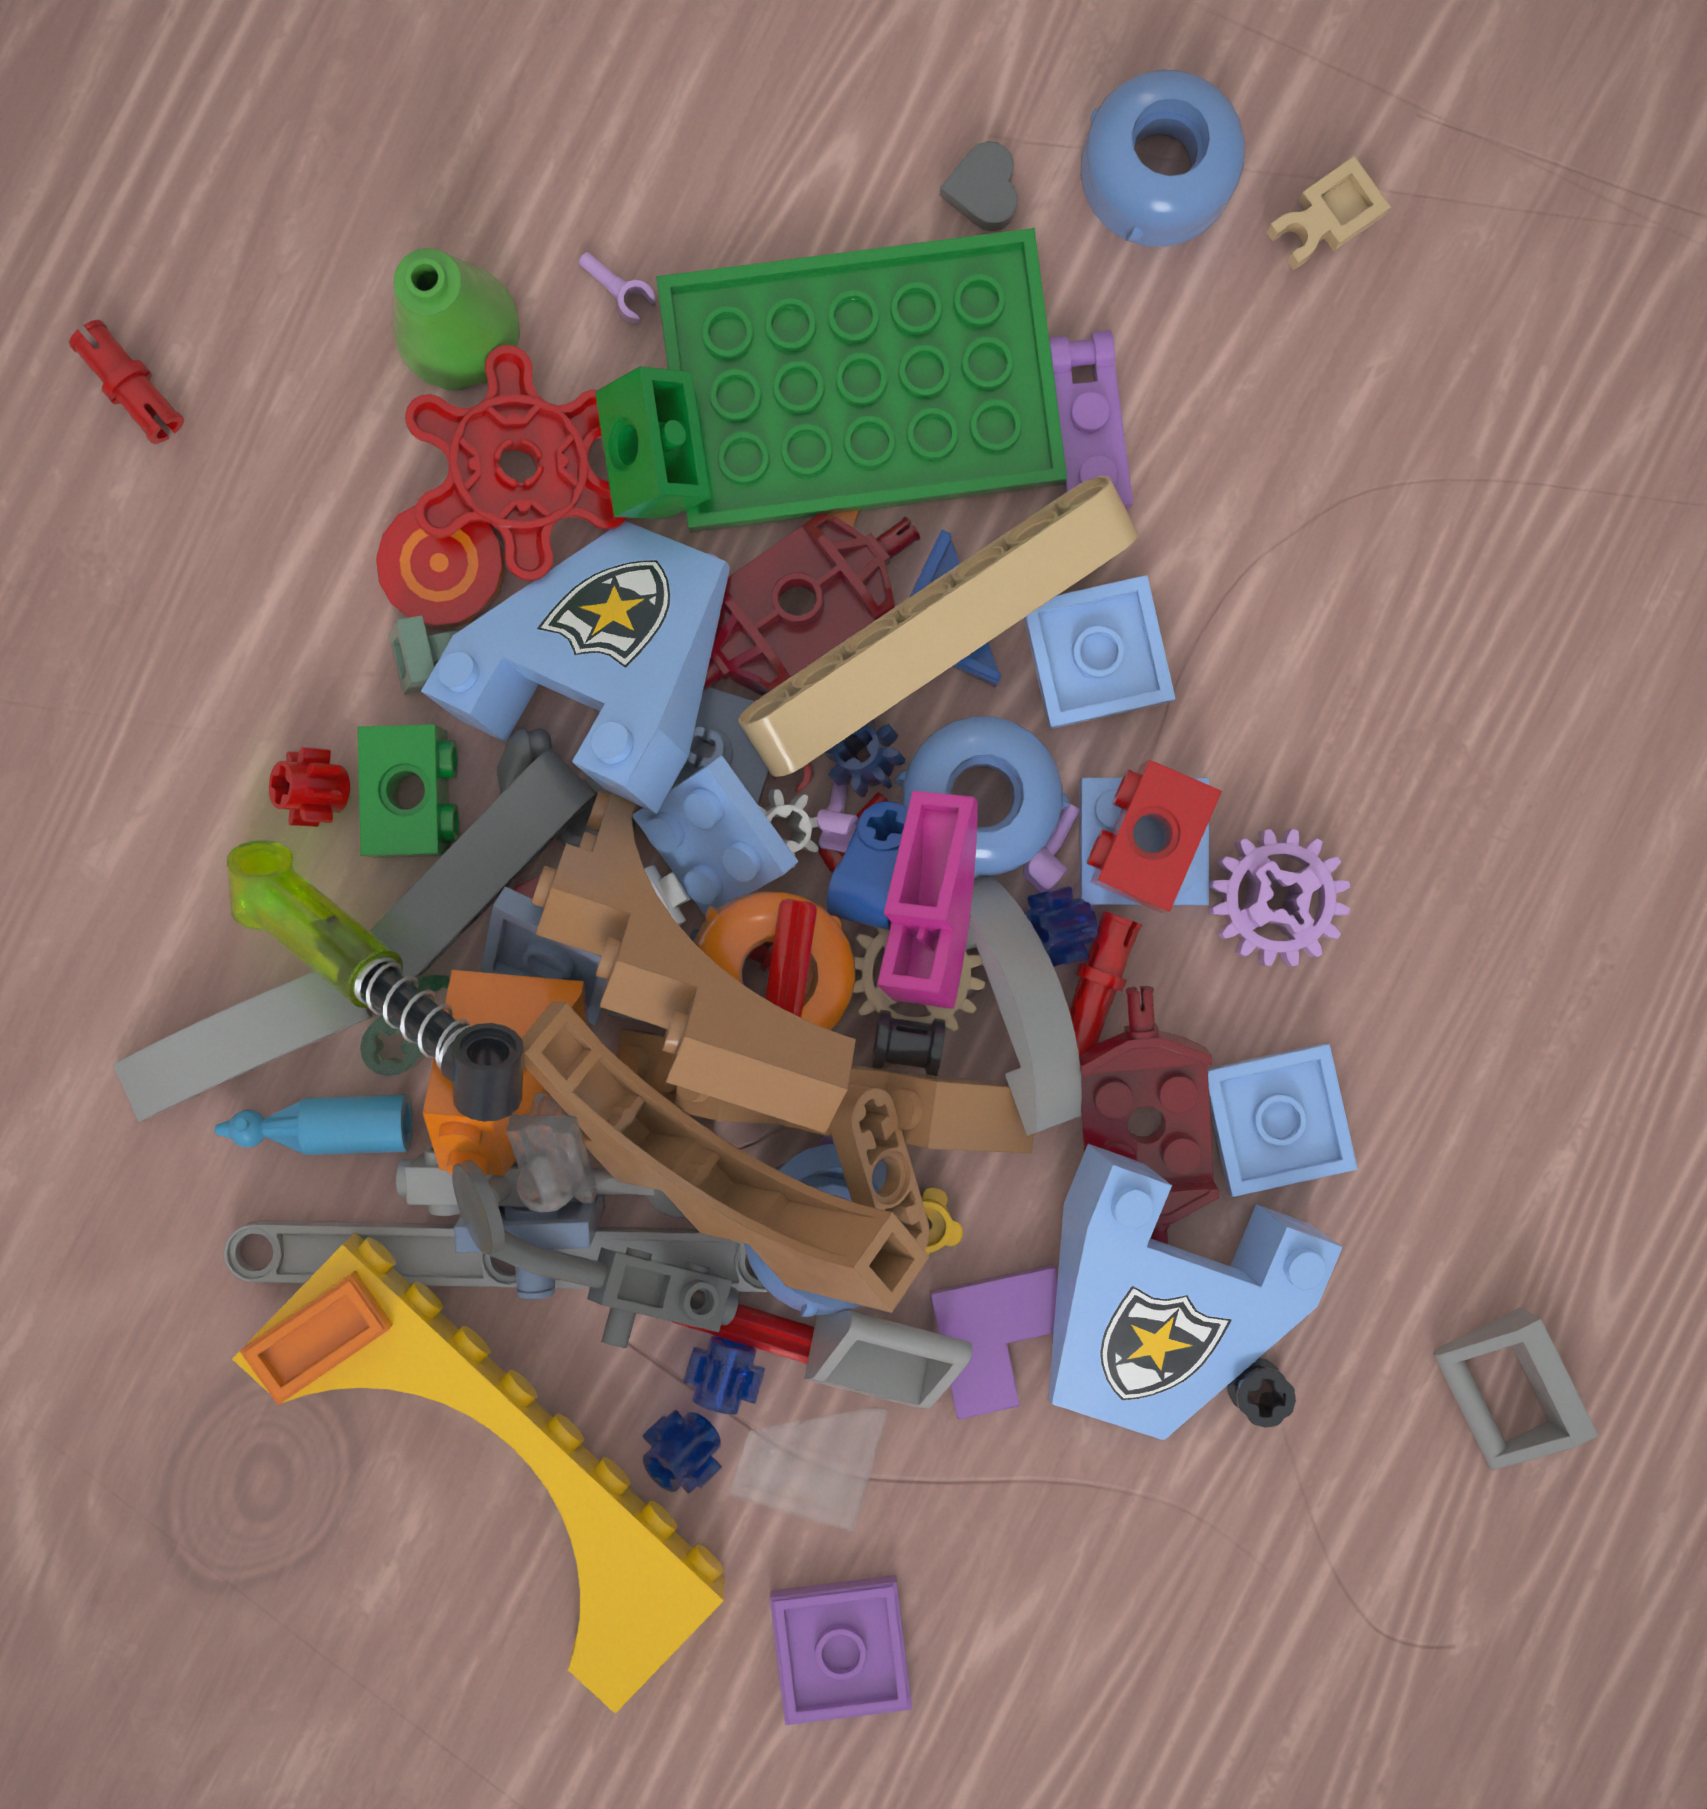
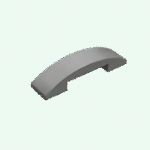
M993 876L976 879L973 885L965 950L977 947L1021 1066L1019 1069L1006 1073L1005 1076L1028 1136L1081 1116V1070L1074 1027L1053 964L1031 922L1014 898Z
M324 967L184 1028L113 1064L138 1122H142L200 1096L202 1092L301 1047L319 1042L372 1017L367 1004H363L353 996L352 987L335 970L330 971L327 967Z

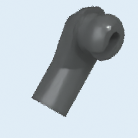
M524 727L511 734L497 765L500 794L543 752L549 748L552 749L549 732L541 728L527 732Z

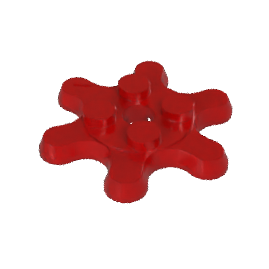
M503 345L492 350L486 358L484 372L487 378L488 391L485 398L479 404L469 408H461L449 404L439 396L425 394L414 398L407 406L405 422L411 435L420 441L430 443L439 448L446 456L449 466L445 481L437 488L425 492L418 499L415 507V519L419 527L426 534L435 538L451 536L469 522L480 521L491 524L499 530L504 538L505 562L510 572L521 580L534 581L545 576L553 564L550 533L553 526L559 520L567 517H579L588 521L596 528L611 530L621 526L627 517H614L609 482L597 477L590 468L588 461L589 448L593 442L602 437L595 393L597 390L590 389L582 392L575 400L568 404L555 405L548 403L534 389L532 380L533 366L528 355L516 346ZM509 451H522L529 455L534 461L535 474L525 479L522 483H518V480L506 475L502 467L499 466L501 456Z

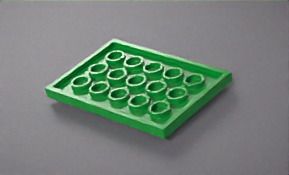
M1035 228L656 276L668 369L692 372L711 494L710 499L686 510L690 533L809 518L819 513L835 514L858 510L864 511L1065 485L1067 472Z

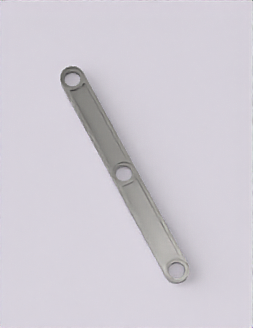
M261 1220L248 1223L234 1231L226 1241L224 1249L226 1266L231 1274L240 1280L257 1283H306L355 1232L363 1240L371 1237L380 1242L395 1258L396 1265L393 1268L411 1285L417 1281L425 1286L517 1287L516 1273H507L498 1268L494 1257L483 1252L456 1253L454 1232L456 1224ZM598 1227L590 1248L553 1249L554 1251L597 1261L601 1247L623 1253L629 1247L652 1253V1260L684 1267L685 1261L709 1267V1274L731 1280V1287H735L737 1292L768 1291L760 1283L757 1276L751 1273L747 1267V1252L744 1243L702 1234L697 1229ZM260 1234L271 1243L273 1256L267 1267L254 1268L244 1261L241 1254V1245L247 1235ZM555 1279V1288L590 1289L587 1286Z

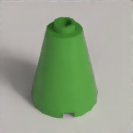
M432 248L418 249L409 253L397 266L393 290V335L398 352L406 365L426 383L449 391L463 390V387L473 386L481 382L483 385L486 384L487 378L484 369L489 353L498 346L511 345L517 347L520 338L517 310L506 287L488 271Z

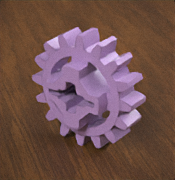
M1272 829L1259 832V847L1257 848L1246 838L1235 842L1240 856L1238 860L1227 856L1219 858L1217 864L1227 873L1225 880L1209 881V889L1221 893L1222 902L1209 907L1208 913L1209 915L1225 916L1227 923L1220 928L1217 935L1220 939L1237 935L1240 941L1237 944L1235 954L1239 957L1248 956L1256 948L1259 949V965L1272 966L1277 952H1280L1285 966H1297L1299 963V949H1302L1310 957H1319L1323 954L1321 945L1317 940L1320 936L1328 939L1339 938L1341 933L1330 922L1333 916L1349 915L1350 908L1336 902V893L1349 889L1350 883L1344 880L1333 881L1331 872L1338 867L1341 861L1338 857L1324 860L1317 857L1323 843L1318 838L1312 839L1303 847L1298 846L1299 832L1298 830L1290 829L1285 831L1280 843H1277ZM1268 856H1286L1298 861L1303 867L1293 872L1283 871L1279 869L1275 861H1270ZM1244 876L1249 883L1246 903L1239 907L1238 890ZM1270 885L1274 888L1283 886L1288 888L1290 895L1283 900L1286 911L1283 908L1269 909L1267 901L1274 895ZM1318 889V908L1314 918H1312L1309 914L1312 893ZM1266 923L1274 924L1289 939L1273 941L1258 935L1253 930Z

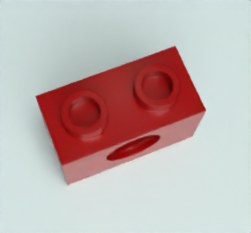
M1152 760L1141 764L1138 772L1127 769L1112 802V805L1121 808L1112 832L1101 829L1087 859V864L1096 868L1090 882L1160 913L1170 912L1222 791ZM1141 817H1151L1157 820L1164 829V843L1155 853L1143 851L1134 840V826Z

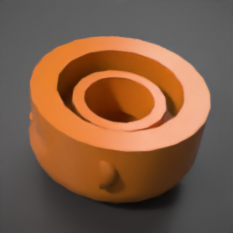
M779 891L752 892L735 897L717 909L710 905L705 914L706 921L702 924L693 942L719 967L743 984L742 969L746 957L755 947L765 942L774 941L780 902L785 899H793L815 904L817 914L801 1018L829 1030H832L840 1022L851 1001L856 979L855 958L849 939L843 931L842 923L838 917L830 915L822 906L803 896Z

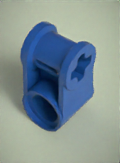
M881 802L872 805L860 816L844 857L836 866L829 884L827 912L830 915L890 931L892 922L884 915V909L908 812L906 806L897 802Z

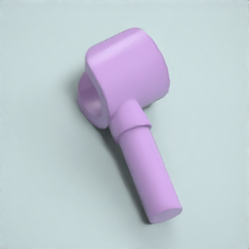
M589 252L581 256L579 265L604 285L607 291L617 299V309L624 321L630 324L640 323L639 316L629 310L624 303V300L630 294H641L646 298L647 302L655 306L654 291L647 283L640 280L625 282Z
M833 781L829 806L827 810L821 809L818 812L817 823L822 830L819 846L823 849L845 853L858 825V817L856 815L844 813L848 783L838 786Z
M1072 804L1067 808H1063L1057 828L1047 845L1023 866L1024 877L1041 893L1051 889L1068 870L1054 854L1062 846L1080 811Z

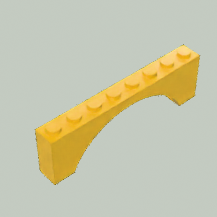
M354 1232L249 1342L352 1272H357L392 1322V1327L284 1402L305 1395L335 1389H389L415 1394L443 1403L470 1416L510 1445L532 1468L548 1490L562 1516L571 1539L579 1578L580 1619L568 1671L616 1714L724 1601L725 1578L722 1576L724 1569L721 1563L703 1545L696 1544L692 1548L675 1532L678 1528L675 1520L660 1504L651 1500L646 1505L628 1488L631 1485L629 1477L614 1461L607 1457H603L599 1461L582 1445L584 1442L582 1433L567 1417L559 1413L552 1417L535 1401L538 1397L536 1390L521 1374L511 1369L505 1373L488 1357L491 1353L489 1346L474 1330L467 1326H462L458 1329L440 1312L443 1309L442 1302L427 1286L417 1281L411 1285L393 1268L396 1265L395 1258L380 1242L371 1237L363 1240ZM239 1351L232 1360L267 1391Z

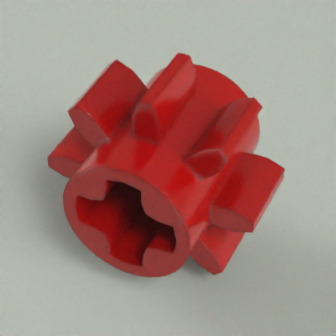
M301 747L299 752L288 751L286 753V761H279L274 765L269 778V796L275 808L290 810L288 817L289 825L318 827L320 822L332 823L333 813H340L346 807L350 796L349 775L343 766L330 764L331 750Z

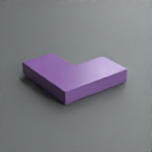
M1053 1264L930 1291L939 1334L969 1341L972 1344V1355L968 1365L950 1385L958 1420L1020 1406L1007 1343L1053 1334L1058 1281L1056 1268Z

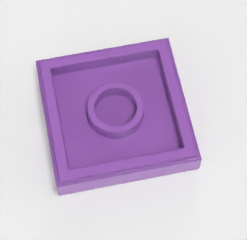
M896 1575L773 1590L770 1592L785 1725L912 1710Z

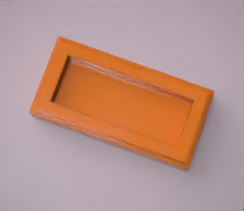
M354 1271L246 1344L240 1350V1353L274 1401L279 1405L387 1332L393 1324L357 1272Z

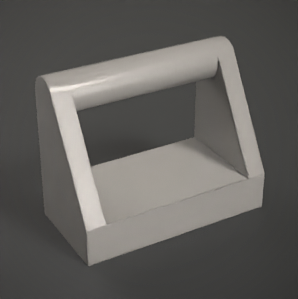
M1518 1308L1439 1347L1433 1352L1490 1469L1496 1470L1576 1448L1599 1436L1542 1320L1528 1311ZM1512 1346L1548 1421L1505 1442L1465 1360Z
M851 1310L840 1311L831 1315H817L804 1380L920 1409L932 1408L968 1365L972 1355V1344L962 1339Z

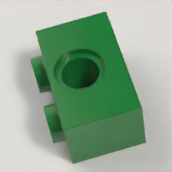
M639 366L595 391L614 517L668 519L711 498L692 372Z
M435 724L357 726L360 856L371 858L442 856L450 848V842H456L460 834L457 804H449V778H456L458 774V750L455 740H448L447 730ZM418 775L424 783V797L416 807L404 809L399 803L397 796L399 785L405 778Z

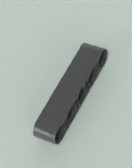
M551 748L547 749L516 778L358 944L371 955H389L401 965V975L403 977L415 976L419 979L498 898L504 886L508 888L589 805L597 793ZM338 968L334 969L344 979L343 972ZM373 1004L374 1007H376L378 1010H381L378 1006Z

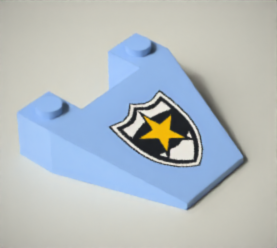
M625 521L621 526L607 531L549 570L541 579L533 581L454 634L421 692L457 720L505 743L539 684L600 711L572 762L605 790L657 814L689 757L730 566L724 560Z
M1088 1144L1063 1206L1048 1400L1053 1405L1165 1440L1318 1307L1343 1247L1312 1224L1258 1204L1255 1205L1230 1266L1151 1239L1172 1185L1144 1163Z

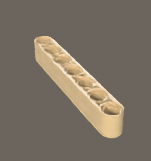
M1098 476L1075 486L749 705L741 713L738 722L771 775L775 777L785 776L804 767L1129 547L1136 540L1138 531L1109 476Z

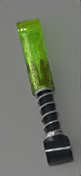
M253 840L242 843L230 851L227 856L231 916L237 923L246 928L265 929L356 1007H369L375 1014L383 1015L385 1022L390 1027L401 1030L403 1038L408 1042L417 1043L422 1054L426 1057L435 1058L437 1066L442 1071V1075L453 1083V1103L461 1114L470 1119L483 1122L498 1121L512 1115L519 1108L523 1094L524 1047L523 1041L516 1031L505 1025L495 1023L470 1026V1022L467 1019H454L452 1017L453 1010L449 1004L437 1005L435 1003V993L432 990L421 992L418 989V979L415 976H402V959L395 951L293 869V855L286 846L269 840ZM389 1016H390L394 1021H396L398 1024H395L394 1022H392V1021L389 1019ZM406 1031L409 1032V1033H410L413 1037H415V1038H411V1037L406 1033ZM424 1046L427 1047L432 1053H429L426 1049H424Z

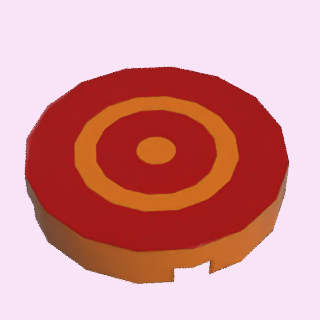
M416 505L398 514L382 534L376 556L379 584L390 603L409 618L422 616L424 625L437 629L464 626L476 619V616L482 613L487 606L490 607L500 594L506 573L503 546L490 524L480 521L469 522L462 526L455 534L446 538H435L428 535L419 527L415 519Z

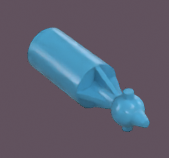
M408 1094L303 1098L301 1101L267 1118H264L261 1113L255 1110L239 1111L231 1120L215 1125V1134L229 1138L236 1145L244 1148L255 1147L265 1138H268L303 1155L408 1152L413 1139V1110Z

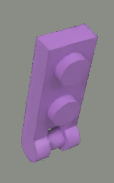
M1111 330L1091 332L1090 339L1070 342L1067 335L1050 337L1049 342L1067 472L1064 492H1068L1091 478L1109 476L1125 508L1130 509L1133 505L1116 377L1115 346ZM1092 365L1094 382L1073 384L1071 367Z

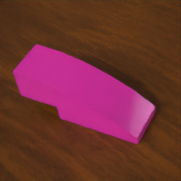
M912 791L884 909V915L892 923L877 983L893 1001L950 1009L955 1008L967 942L974 885L978 801L975 797Z

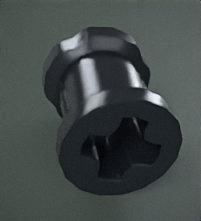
M880 1010L873 1047L872 1067L882 1069L885 1063L924 1068L927 1075L937 1076L944 1045L945 1020L934 1018L931 1024L892 1018L891 1011Z
M1259 1357L1227 1385V1394L1232 1403L1254 1425L1264 1428L1275 1427L1284 1418L1290 1416L1294 1410L1296 1403L1294 1387L1285 1379L1279 1369L1265 1358ZM1265 1379L1273 1388L1272 1392L1261 1393L1259 1403H1255L1248 1395L1249 1390H1259L1262 1380Z

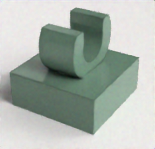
M422 616L396 620L388 635L403 695L421 692L452 636L457 633L456 631L427 637Z

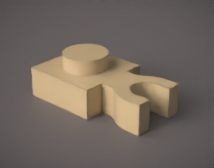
M1353 156L1302 192L1298 203L1304 211L1290 212L1282 215L1270 224L1266 233L1272 242L1286 232H1294L1300 236L1302 247L1293 251L1287 259V263L1294 271L1307 262L1316 249L1318 242L1325 239L1334 252L1383 218L1391 206L1357 158Z

